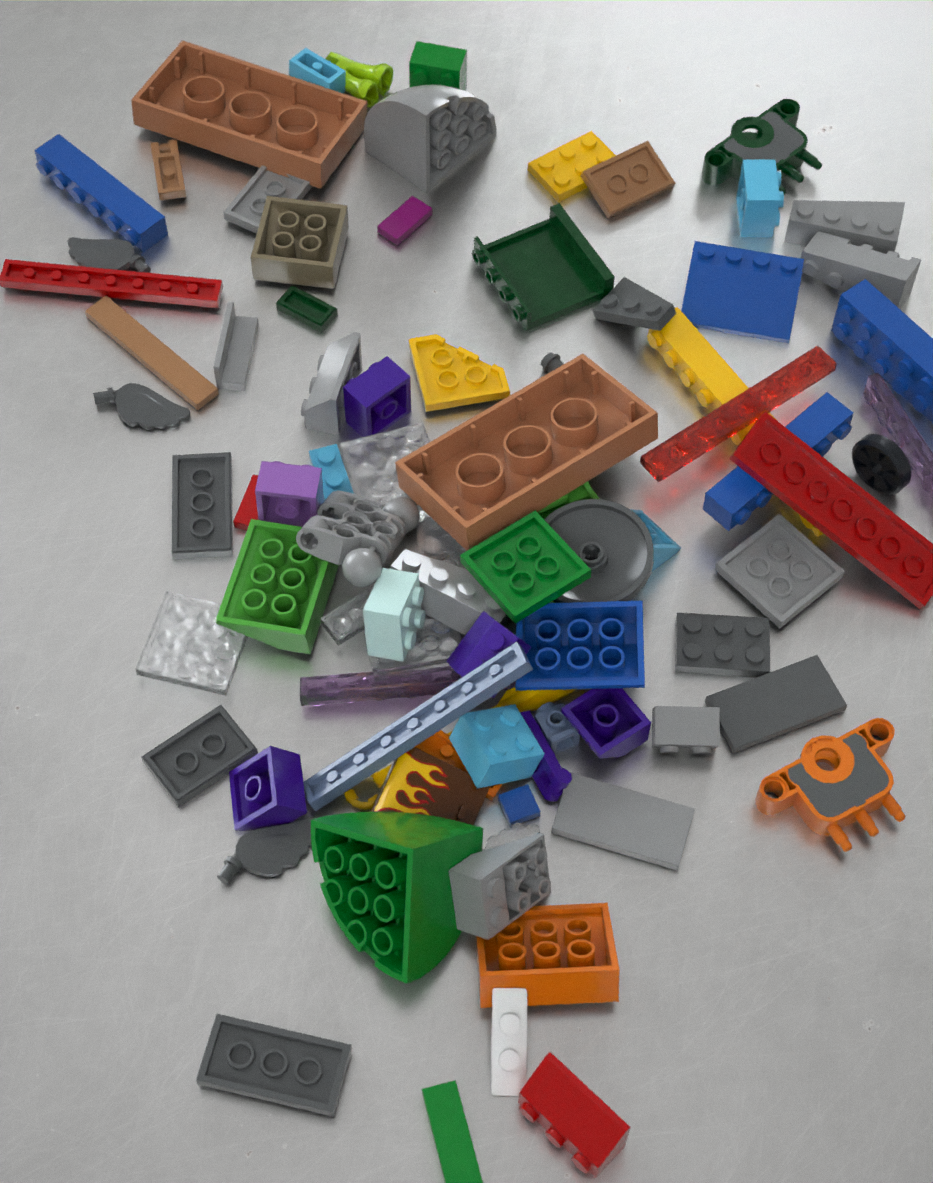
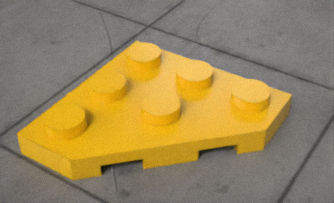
M437 334L409 339V349L426 412L505 399L510 396L504 368L496 364L491 366L479 360L478 355L462 347L457 349L447 344L446 339Z

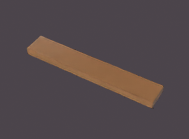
M103 297L85 310L86 317L197 411L219 395L218 388L109 297Z

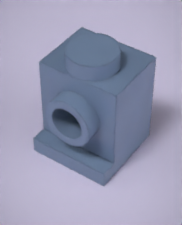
M553 702L545 703L534 714L536 723L540 726L541 732L555 755L579 745L580 734L561 712V708L564 707L563 702L558 705H554Z

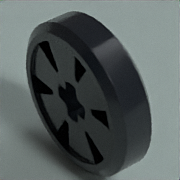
M868 434L853 446L851 455L854 468L859 477L870 488L885 495H894L909 484L912 475L910 463L901 448L893 441L879 434Z

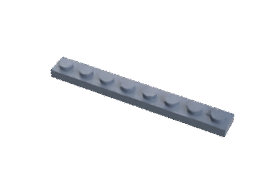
M515 642L303 782L304 791L309 805L315 811L319 810L533 670L523 648L518 642Z

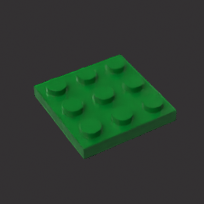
M536 510L460 555L461 564L515 624L591 578V569Z

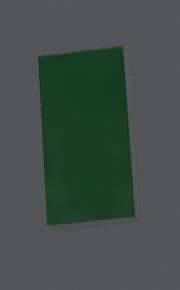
M293 285L276 302L277 310L321 333L338 315L337 308Z

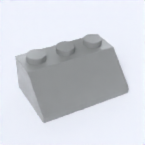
M356 332L329 344L325 355H320L317 377H312L309 386L310 396L308 399H304L301 407V416L305 418L306 429L339 435L345 419L343 386L350 379L361 375L362 372L360 333Z

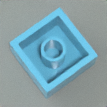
M743 160L736 194L740 237H773L774 227L779 226L780 212L778 209L783 208L784 192L779 191L781 171L776 169V160Z
M515 704L466 713L459 718L449 737L477 789L531 778L544 756L543 750Z

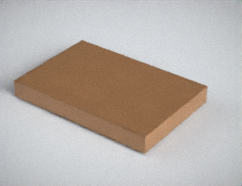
M649 141L583 171L581 174V178L608 219L673 188L676 184Z

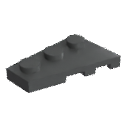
M623 277L592 310L595 318L598 320L659 331L676 314L672 303L626 277Z

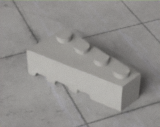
M794 200L784 242L807 246L817 231L849 239L852 245L874 246V251L885 254L888 251L895 252L905 202Z
M817 231L801 254V259H804L802 272L842 292L847 291L866 279L899 309L903 307L910 297L921 259L912 257L910 260L899 258L900 254L893 251H888L887 254L874 251V246L867 244L862 246L852 245L849 239Z
M406 549L390 566V569L418 573L419 585L424 589L421 610H425L427 616L464 635L467 634L483 611L506 628L512 622L509 616L467 569Z

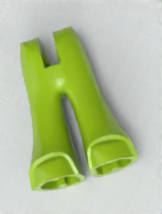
M330 52L325 58L346 71L345 91L353 97L367 101V108H372L377 104L379 94L384 96L390 89L393 80V67L385 63L378 65L363 64L335 52Z

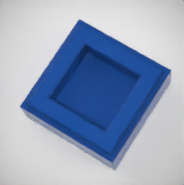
M528 784L498 795V801L510 827L540 816L541 811Z

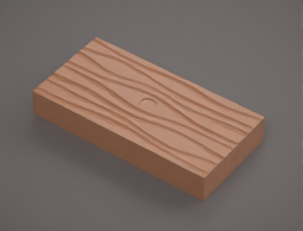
M183 40L131 99L133 121L136 126L259 168L262 165L266 166L267 171L288 177L286 174L309 181L311 186L320 189L363 133L367 116V101Z
M582 353L396 461L399 488L467 551L536 510L538 512L658 439V412Z

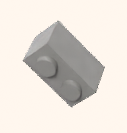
M655 706L652 709V747H660V753H679V748H692L693 754H711V748L716 749L720 746V707Z

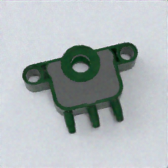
M783 99L757 117H743L737 120L732 125L730 136L705 154L701 175L702 180L708 185H719L731 176L739 181L743 160H776V169L781 171V180L788 176L798 183L804 180V176L797 170L803 162L819 170L822 167V163L806 150L807 135L796 127L800 111L799 103L793 99ZM751 128L757 130V133L743 132L744 130ZM781 185L779 191H783L785 195L786 189Z

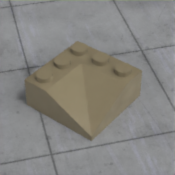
M267 196L250 257L253 279L334 289L349 229L348 206Z

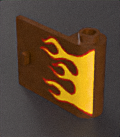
M414 747L393 761L370 812L424 814L474 825L490 786L477 789L469 773Z

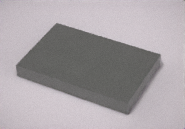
M219 705L141 756V758L179 808L228 775L231 770L258 754V750L224 707Z

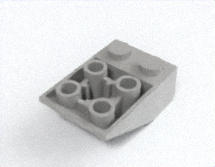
M538 833L471 854L449 870L458 930L489 940L551 893L544 834Z

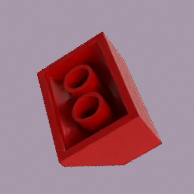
M549 1052L519 1092L518 1104L521 1105L519 1110L531 1123L537 1121L547 1130L545 1135L557 1148L563 1146L573 1155L571 1160L579 1170L585 1174L590 1172L597 1177L625 1147L631 1127L556 1056Z

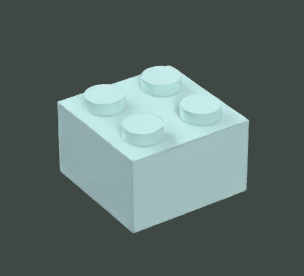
M382 568L381 575L377 579L363 608L367 653L369 656L404 662L408 651L413 650L416 643V632L418 628H423L426 616L425 610H421L424 589L419 585L418 573Z

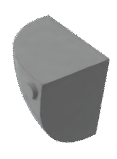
M420 85L406 88L382 99L367 113L364 124L365 152L428 193L496 137L495 118L489 112V106L483 100L464 90L445 85Z

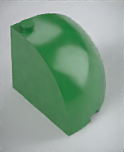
M353 812L311 819L314 863L319 862L324 882L320 883L326 902L345 936L359 952L365 951L375 960V967L396 980L408 984L429 973L448 954L462 932L457 929L449 870L469 855L482 851L483 828L447 818L404 812Z

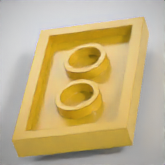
M589 131L529 162L528 171L559 203L588 188L581 178L583 171L616 155L592 131Z

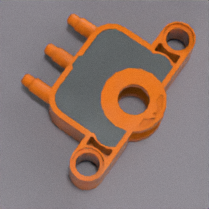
M875 718L838 738L825 735L812 738L804 745L800 759L766 776L761 781L755 798L757 809L766 815H776L793 806L813 832L819 835H830L844 852L851 850L852 844L842 829L858 821L864 831H867L871 837L876 836L879 830L869 814L879 809L882 805L897 822L903 821L906 815L890 793L894 784L893 775L880 758L887 753L895 735L893 725L886 719ZM872 735L879 736L882 741L874 739ZM825 762L833 767L834 770H823L816 763ZM772 792L776 794L778 798H770L765 793Z

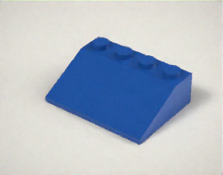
M695 241L681 311L696 328L789 344L804 259Z
M643 601L548 603L516 623V635L532 647L526 656L533 670L515 681L516 691L645 688Z

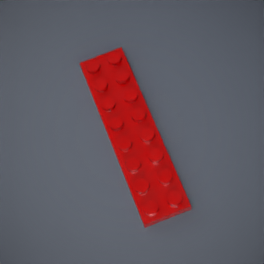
M764 412L729 459L919 609L923 608L933 595V543L767 412Z

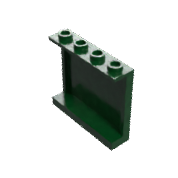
M560 203L550 207L549 219L484 245L478 236L474 237L472 257L475 264L483 268L488 282L495 285L502 302L509 305L514 319L517 322H521L526 331L599 301L614 287L615 276Z

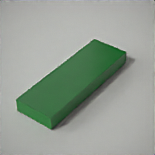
M456 1080L423 1088L422 1096L444 1182L483 1183Z

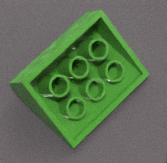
M251 519L217 614L216 624L280 650L311 655L339 565L317 558L300 549L296 542V535L302 527Z

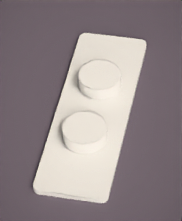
M494 988L492 990L491 1094L494 1096H519V1092L526 1084L527 990L525 988Z

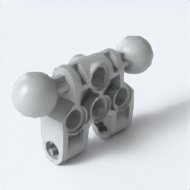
M333 491L319 506L318 515L312 516L298 531L296 542L300 549L322 560L342 565L343 575L347 581L356 587L365 588L377 581L382 572V565L392 558L393 551L404 535L416 528L419 522V509L415 502L407 497H396L388 501L382 511L372 499L349 492Z

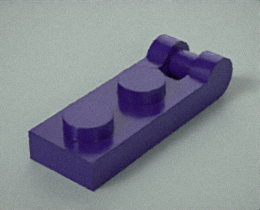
M520 712L544 752V756L532 777L543 797L550 802H556L563 794V789L567 788L571 782L572 775L567 769L560 766L554 751L550 748L531 712Z

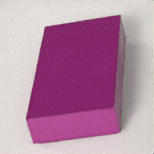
M412 195L377 226V233L398 246L433 215V208Z

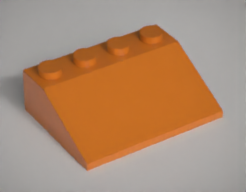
M608 903L533 906L491 939L487 940L476 936L480 1008H492V990L494 988H525L527 990V1006L619 1002V964Z

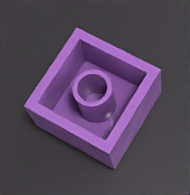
M261 461L255 488L258 520L303 527L312 516L318 515L319 506L324 502L322 468L311 465L285 464L280 461Z

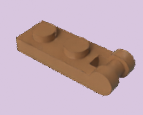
M177 139L169 140V143L159 144L158 142L150 143L160 201L186 197Z

